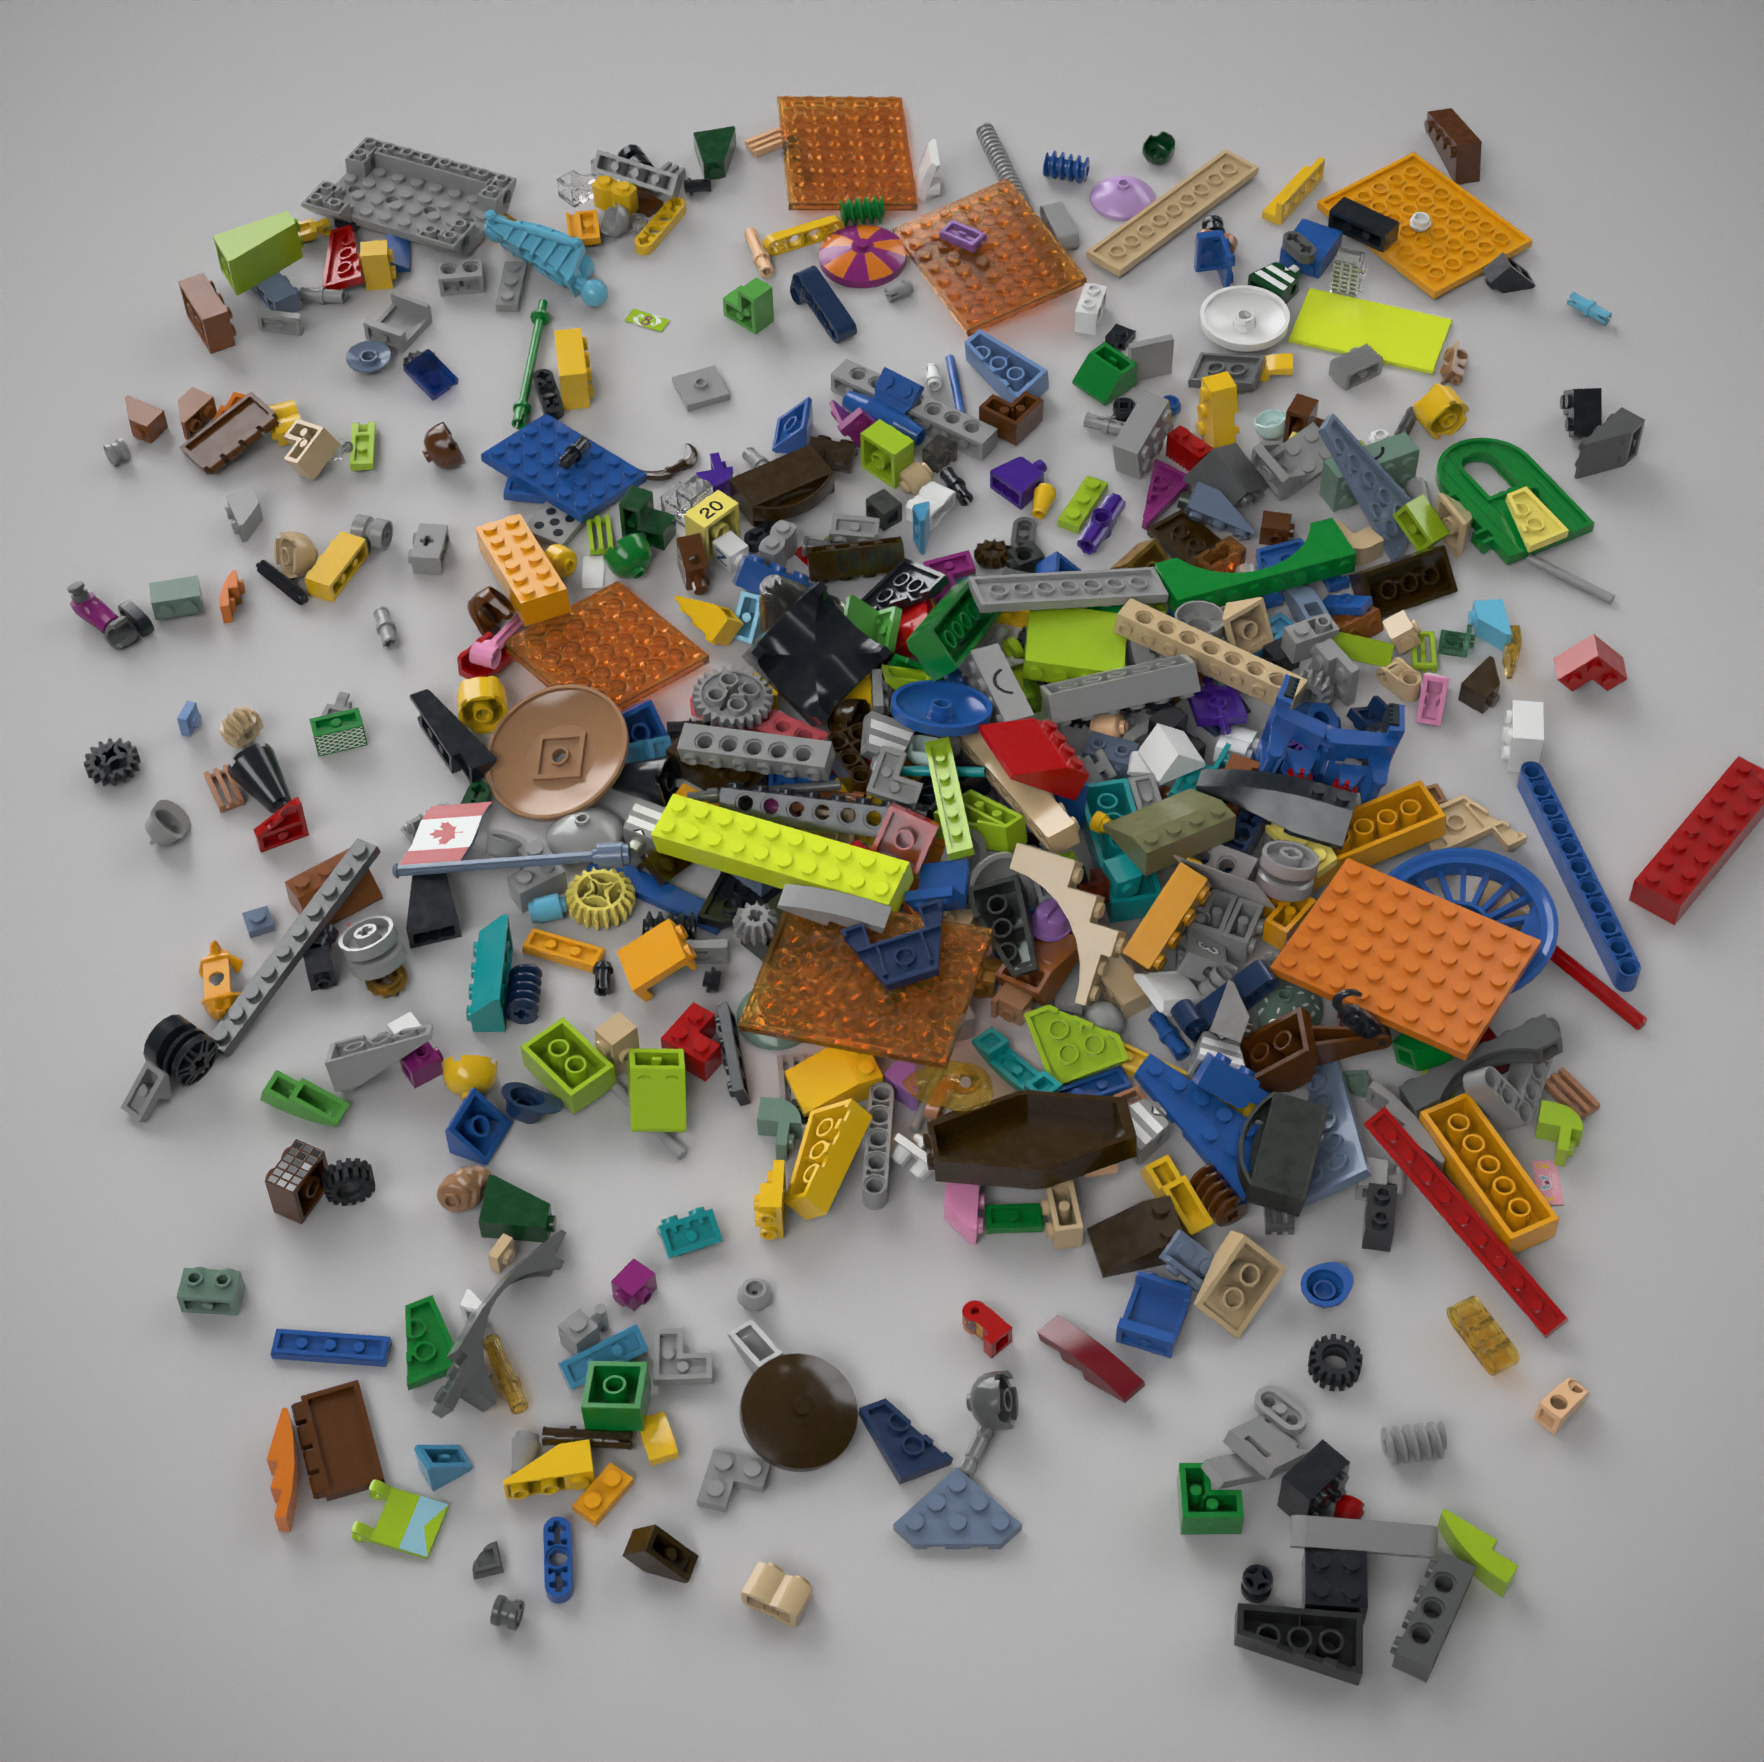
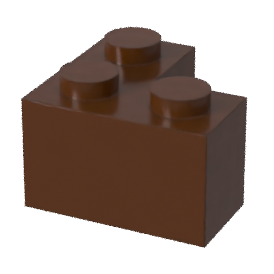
M1024 391L1012 403L992 394L979 406V420L998 428L997 437L1017 446L1043 421L1044 400L1027 391Z
M1296 394L1286 412L1283 443L1289 439L1292 431L1298 433L1312 422L1318 428L1321 427L1324 420L1317 418L1319 400Z

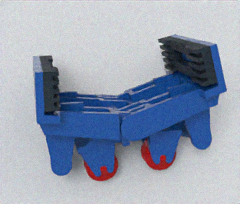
M1285 674L1252 759L1260 762L1259 771L1278 772L1288 776L1319 782L1356 794L1360 793L1361 804L1377 798L1381 788L1388 781L1391 760L1405 732V705L1389 703L1382 718L1383 727L1381 732L1340 728L1329 729L1327 728L1328 724L1290 708L1300 679ZM1292 739L1309 748L1297 751L1287 745ZM1346 758L1364 759L1362 766L1335 763V761L1344 762Z

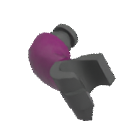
M78 581L68 586V593H72V601L70 602L72 610L80 618L104 633V638L111 647L116 650H120L124 646L128 647L140 636L129 625L127 616L118 617L93 592H88L84 588L85 584L83 581Z

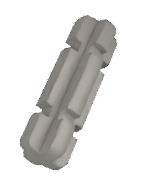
M980 1424L976 1430L977 1433L973 1436L964 1453L965 1457L961 1459L958 1468L968 1477L973 1476L977 1468L976 1465L979 1464L988 1446L987 1443L994 1434L993 1429L986 1428Z

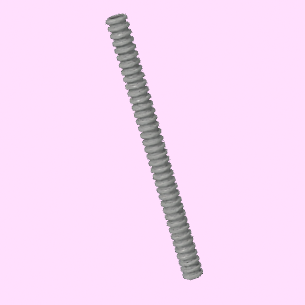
M988 122L982 123L977 127L976 135L1051 290L1054 293H1062L1067 290L1070 284L1065 271L1048 240L994 126Z

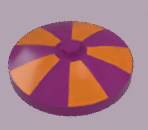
M853 225L833 232L823 241L819 249V264L823 273L837 284L851 288H873L887 284L901 274L906 265V248L903 241L895 233L885 228L873 225Z

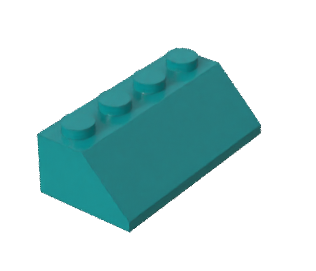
M508 914L501 915L481 929L478 942L473 944V955L476 957V963H471V978L474 979V983L469 984L468 991L469 1000H472L471 1005L466 1007V1019L471 1021L473 1032H505L507 1018L505 1015L506 992L508 989V974L512 968L514 948Z

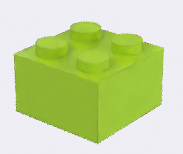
M879 419L860 433L861 467L896 489L899 487L898 483L901 482L900 472L914 462V441L909 436H905L893 426Z

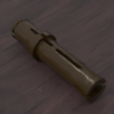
M543 1426L542 1435L554 1437H543L542 1446H557L562 1443L589 1439L590 1446L594 1448L631 1450L632 1441H621L620 1439L631 1440L633 1438V1431L577 1429V1426H570L569 1429Z

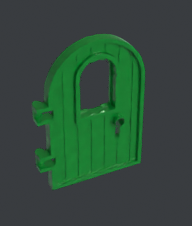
M1492 438L1466 439L1448 447L1438 460L1435 474L1437 487L1440 493H1444L1460 502L1466 511L1471 513L1473 519L1471 527L1475 530L1472 533L1471 543L1482 554L1487 553L1492 548L1509 565L1527 558L1529 554L1540 553L1593 531L1594 522L1525 451L1511 443ZM1470 462L1489 464L1512 488L1489 496L1466 473L1463 467ZM1526 486L1569 530L1566 538L1529 553L1506 503L1508 493Z

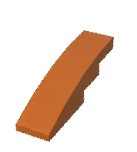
M282 1408L267 1456V1463L271 1475H274L270 1489L275 1503H278L274 1515L278 1530L291 1532L298 1495V1448L288 1408Z

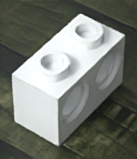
M1090 283L1084 284L1075 310L1074 332L1090 335L1097 334L1106 307L1107 286Z

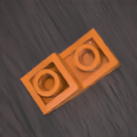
M237 570L230 572L220 594V610L224 623L233 622V612H237L236 605L242 604L241 594H245L244 580H239Z

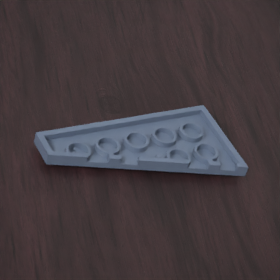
M1332 413L1326 417L1318 432L1371 527L1384 539L1383 548L1389 559L1400 558L1409 539L1392 514L1410 502L1411 498L1338 417Z
M1340 1060L1316 1066L1312 1081L1307 1083V1090L1309 1091L1308 1101L1329 1108L1303 1208L1372 1176Z

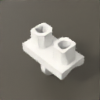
M898 1133L894 1138L897 1145L893 1149L890 1158L901 1167H904L911 1157L915 1158L917 1162L910 1169V1172L921 1182H924L934 1172V1170L928 1171L926 1154L930 1150H924L923 1137L917 1133L913 1137V1140L918 1143L916 1146Z

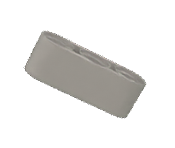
M1063 202L1041 205V221L1056 252L1079 248L1078 232Z

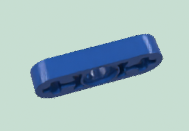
M556 1516L547 1520L543 1527L544 1582L548 1599L553 1603L561 1604L567 1602L572 1597L574 1591L572 1532L568 1520ZM555 1528H561V1544H555ZM555 1554H563L567 1557L566 1562L560 1566L552 1565L550 1559ZM556 1576H561L562 1592H556L555 1590L557 1586Z

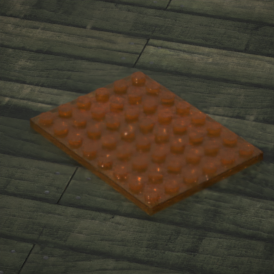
M777 96L788 210H840L839 199L845 205L847 198L851 200L852 204L855 198H859L862 204L864 197H867L870 203L873 196L879 202L880 197L883 195L885 211H917V197L902 97Z
M1009 178L892 228L893 233L904 244L908 256L968 337L973 335L978 329H987L1087 283L1086 276ZM951 220H955L986 233L987 240L986 242L982 241V246L980 248L976 247L977 251L973 253L940 239L939 232Z
M783 910L739 1021L740 1031L947 1069L994 935L991 928L943 920L940 975L887 991L843 940L840 930L847 927L831 921L826 926ZM890 911L882 934L867 928L865 929L870 944L924 928L921 916Z

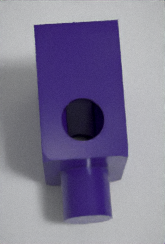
M1017 457L990 471V488L1022 510L1033 500L1034 489L1040 483H1044V472L1047 471V466L1040 459L1032 464L1024 457Z

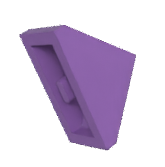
M908 1050L883 1074V1082L890 1084L894 1090V1098L912 1111H916L918 1108V1091L914 1050Z

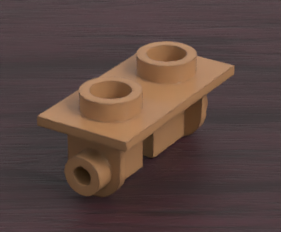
M1458 340L1452 348L1448 347L1443 355L1445 361L1440 369V374L1442 375L1441 385L1446 380L1455 386L1463 381L1468 355L1464 349L1458 348Z

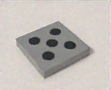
M546 501L528 521L527 526L537 541L550 546L553 544L567 546L586 524V521L581 523Z

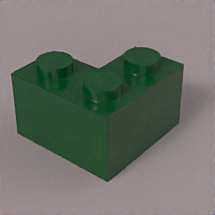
M631 485L618 503L622 538L630 534L640 533L641 536H645L651 547L665 551L677 533L676 516L654 509L652 491Z

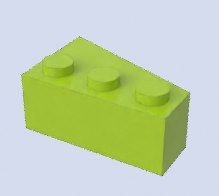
M972 789L962 794L969 829H973L983 836L986 849L998 852L1015 851L1017 843L1025 844L1028 842L1025 817ZM936 810L933 812L934 821L941 824L939 812ZM940 826L937 832V838L944 839L942 826Z

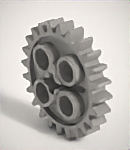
M732 665L731 670H727L725 666H722V671L720 672L713 668L712 675L705 672L704 679L698 678V684H694L692 692L693 709L696 710L697 716H702L703 723L711 721V726L718 724L723 728L726 726L731 729L738 727L740 730H744V726L747 725L752 729L753 722L761 724L762 718L767 719L768 712L772 711V687H769V683L766 680L762 681L763 678L760 675L754 676V669L748 673L745 672V666L740 670H736L735 665Z

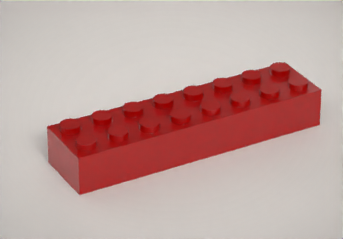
M1738 756L1634 880L1629 901L1676 925L1764 817V769Z

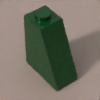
M735 126L693 132L694 150L703 178H710V180L725 178L736 148Z
M489 1175L478 1223L481 1237L499 1239L504 1233L512 1237L513 1240L544 1243L549 1239L550 1232H555L556 1215H552L550 1203L495 1175Z

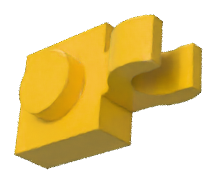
M313 218L300 221L298 235L301 236L303 242L318 239V234L325 237L330 236L331 227L325 228L331 226L329 218H323L317 222H314Z

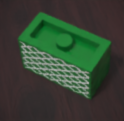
M359 708L309 719L318 757L367 745Z

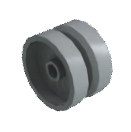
M1278 840L1266 843L1262 848L1260 866L1257 868L1255 883L1264 894L1277 900L1298 902L1308 899L1312 894L1314 876L1317 874L1319 866V856L1307 846L1292 841Z
M376 915L355 922L341 934L338 942L345 958L348 959L347 962L354 977L359 980L379 979L392 973L401 966L407 955L392 919L387 916Z

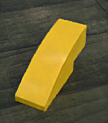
M1168 1154L1144 1166L1140 1174L1156 1198L1170 1195L1182 1230L1189 1237L1214 1224L1186 1175H1180Z

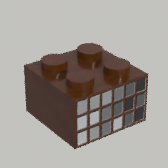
M298 1139L284 1150L281 1160L275 1168L269 1170L265 1178L266 1188L275 1213L303 1224L325 1194L322 1174L325 1168H329L323 1150Z

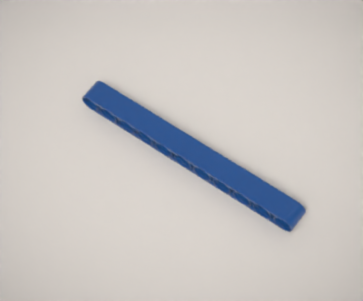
M1525 762L1520 769L1517 788L1613 986L1619 991L1630 992L1636 987L1641 965L1543 767L1537 762Z

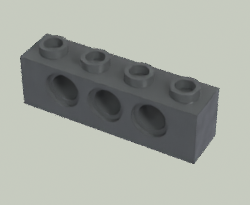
M1442 1551L1437 1562L1430 1561L1424 1576L1428 1578L1425 1587L1419 1585L1413 1600L1417 1606L1414 1612L1408 1610L1402 1623V1628L1406 1629L1402 1638L1396 1636L1390 1653L1395 1655L1392 1667L1427 1683L1471 1584L1475 1566ZM1443 1587L1447 1589L1449 1592L1443 1593L1438 1591L1436 1588ZM1432 1612L1437 1618H1430L1425 1613ZM1413 1638H1422L1426 1643H1417Z

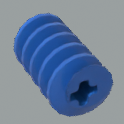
M1055 150L1051 156L1047 152L1043 164V176L1048 177L1051 173V177L1054 179L1059 175L1061 180H1065L1067 177L1069 182L1074 181V179L1079 184L1083 179L1086 182L1090 167L1089 157H1086L1085 161L1082 162L1081 156L1078 155L1076 161H1073V154H1070L1068 159H1065L1064 152L1061 153L1059 158Z

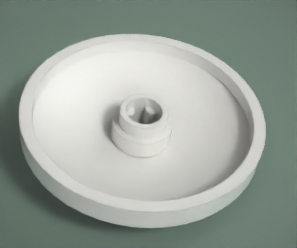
M1236 285L1217 290L1205 299L1200 309V326L1204 334L1212 342L1230 350L1252 352L1267 349L1280 342L1289 329L1290 312L1285 302L1273 292L1256 286Z

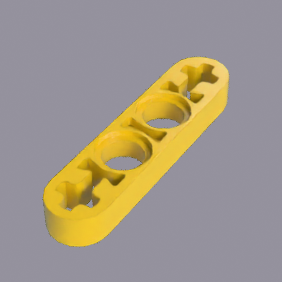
M672 197L667 200L636 236L634 244L637 254H651L686 214V201L683 198ZM668 218V219H670V220H668V221H662L661 219ZM652 231H660L659 233H650Z
M830 215L772 233L764 239L763 246L769 255H780L824 241L833 232L844 228V223L837 215ZM818 229L815 235L809 236L812 230ZM798 235L795 241L789 242L792 236Z

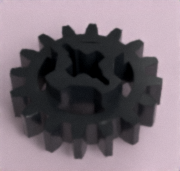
M109 738L106 744L99 741L98 748L90 747L91 753L85 754L86 761H84V766L88 778H93L95 784L102 781L105 787L109 782H112L113 786L117 785V781L126 783V777L134 778L133 771L140 770L138 764L141 763L136 746H132L130 741L123 744L122 738H119L116 742Z

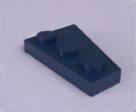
M886 1398L859 1408L858 1415L899 1485L952 1464L953 1458L946 1451L942 1453L935 1447L933 1440L928 1435H922L911 1425V1420Z

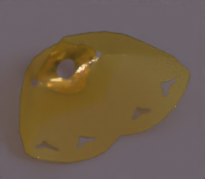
M938 1061L910 1074L903 1081L908 1092L917 1100L931 1106L945 1107L952 1111L965 1112L981 1108L991 1103L994 1095L992 1082L987 1072L969 1062ZM967 1076L971 1079L969 1087L961 1085L962 1077ZM911 1086H913V1087H915V1088H918V1089H917V1092H918V1093H916L915 1090H914V1088H912Z

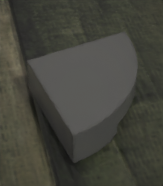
M497 1541L486 1545L476 1561H474L472 1568L474 1580L504 1572Z

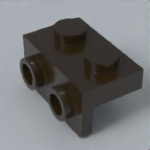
M818 435V438L810 437L809 444L833 471L851 474L854 457L858 455L859 451L854 442L846 439H841L840 442L833 441L825 435Z
M651 848L640 857L642 862L636 869L641 871L646 867L658 884L662 886L694 863L659 853Z

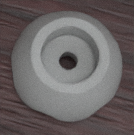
M750 1278L739 1287L737 1300L746 1310L762 1311L771 1304L773 1290L765 1280Z

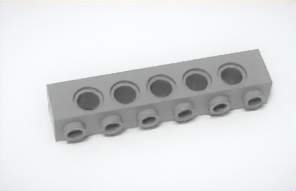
M684 723L677 746L681 762L689 765L702 764L713 768H733L741 772L746 770L756 771L764 775L770 773L779 774L788 778L802 777L811 781H829L835 759L832 741Z

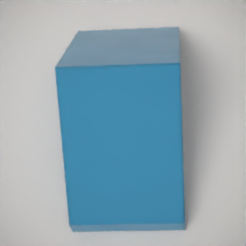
M416 1445L414 1448L419 1470L432 1491L470 1472L473 1468L460 1445Z

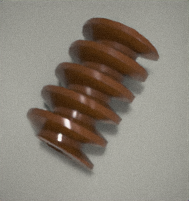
M1207 1164L1192 1176L1190 1183L1204 1207L1208 1210L1210 1217L1214 1218L1217 1226L1225 1227L1234 1224L1245 1215L1248 1207L1246 1204H1241L1242 1199L1240 1196H1234L1235 1190L1228 1188V1181L1221 1180L1223 1175L1220 1172H1215V1165Z

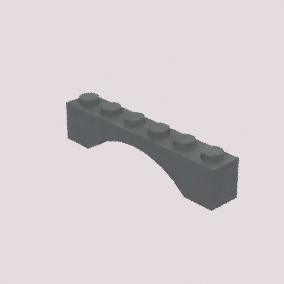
M1545 1014L1536 1018H1530L1515 1029L1506 1030L1499 1037L1489 1042L1480 1043L1473 1050L1467 1061L1454 1057L1451 1061L1441 1066L1432 1067L1427 1073L1417 1078L1407 1080L1403 1085L1399 1086L1401 1102L1419 1119L1420 1111L1449 1100L1455 1090L1463 1084L1465 1073L1488 1066L1496 1067L1512 1063L1540 1064L1563 1052L1562 1036Z

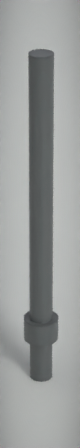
M841 780L769 786V791L779 792V788L795 789V794L805 793V791L841 790ZM718 787L707 788V791L687 792V798L708 801V803H719L720 790ZM744 795L742 798H750V797L747 796V795Z

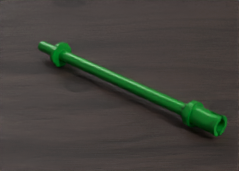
M545 299L539 300L537 310L532 311L530 315L534 328L520 398L513 405L514 416L512 426L515 428L516 422H518L516 428L518 430L526 426L527 416L531 412V405L528 403L542 329L543 326L550 322L549 313L546 312L548 302Z

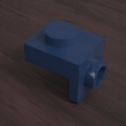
M1378 695L1373 696L1368 706L1350 708L1346 716L1358 730L1363 731L1368 727L1381 730L1383 727L1382 718L1388 705Z

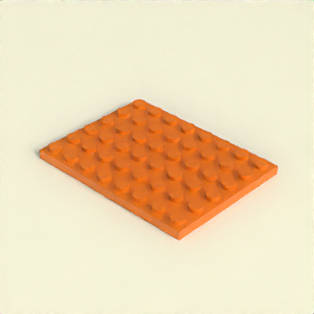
M1347 858L1270 966V969L1277 977L1330 1001L1339 991L1345 989L1358 990L1362 992V997L1348 996L1342 1001L1348 1005H1358L1379 1020L1381 1024L1467 1061L1540 949L1541 940Z

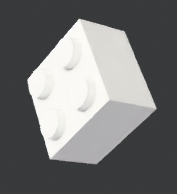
M1513 700L1511 710H1506L1505 725L1507 727L1502 728L1501 742H1505L1506 746L1503 745L1501 759L1506 761V771L1520 772L1521 766L1525 762L1533 761L1539 763L1544 743L1543 702Z

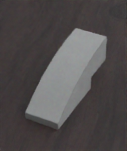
M752 1318L728 1332L729 1339L752 1374L764 1363L783 1355V1352Z

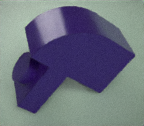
M719 452L710 454L711 470L696 472L697 491L700 502L717 490L730 496L729 479L733 477V466L727 467L726 462L721 461Z

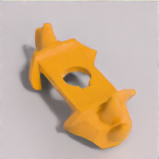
M213 940L209 945L210 953L201 959L199 974L201 978H204L205 995L201 1000V1005H204L210 1017L214 1020H221L241 994V992H232L230 964L236 974L240 972L244 960L223 950L219 943ZM223 974L224 979L220 982V985L214 986V984L210 983L213 975Z

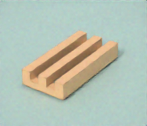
M780 126L745 140V147L756 158L782 148L785 143L792 142V137L788 136L787 132L783 131V128Z

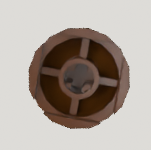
M444 421L433 426L425 434V449L422 452L428 463L433 461L439 468L451 469L464 463L465 459Z

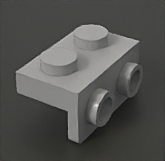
M833 514L832 525L829 530V540L833 543H848L878 539L880 518Z

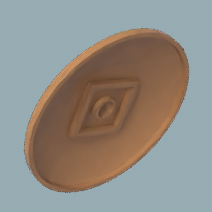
M565 684L537 691L513 706L494 729L487 749L497 758V761L485 774L491 792L503 807L525 819L552 821L568 814L585 810L595 804L610 790L625 765L629 750V733L624 716L609 697L591 687ZM560 754H566L564 760L555 762Z

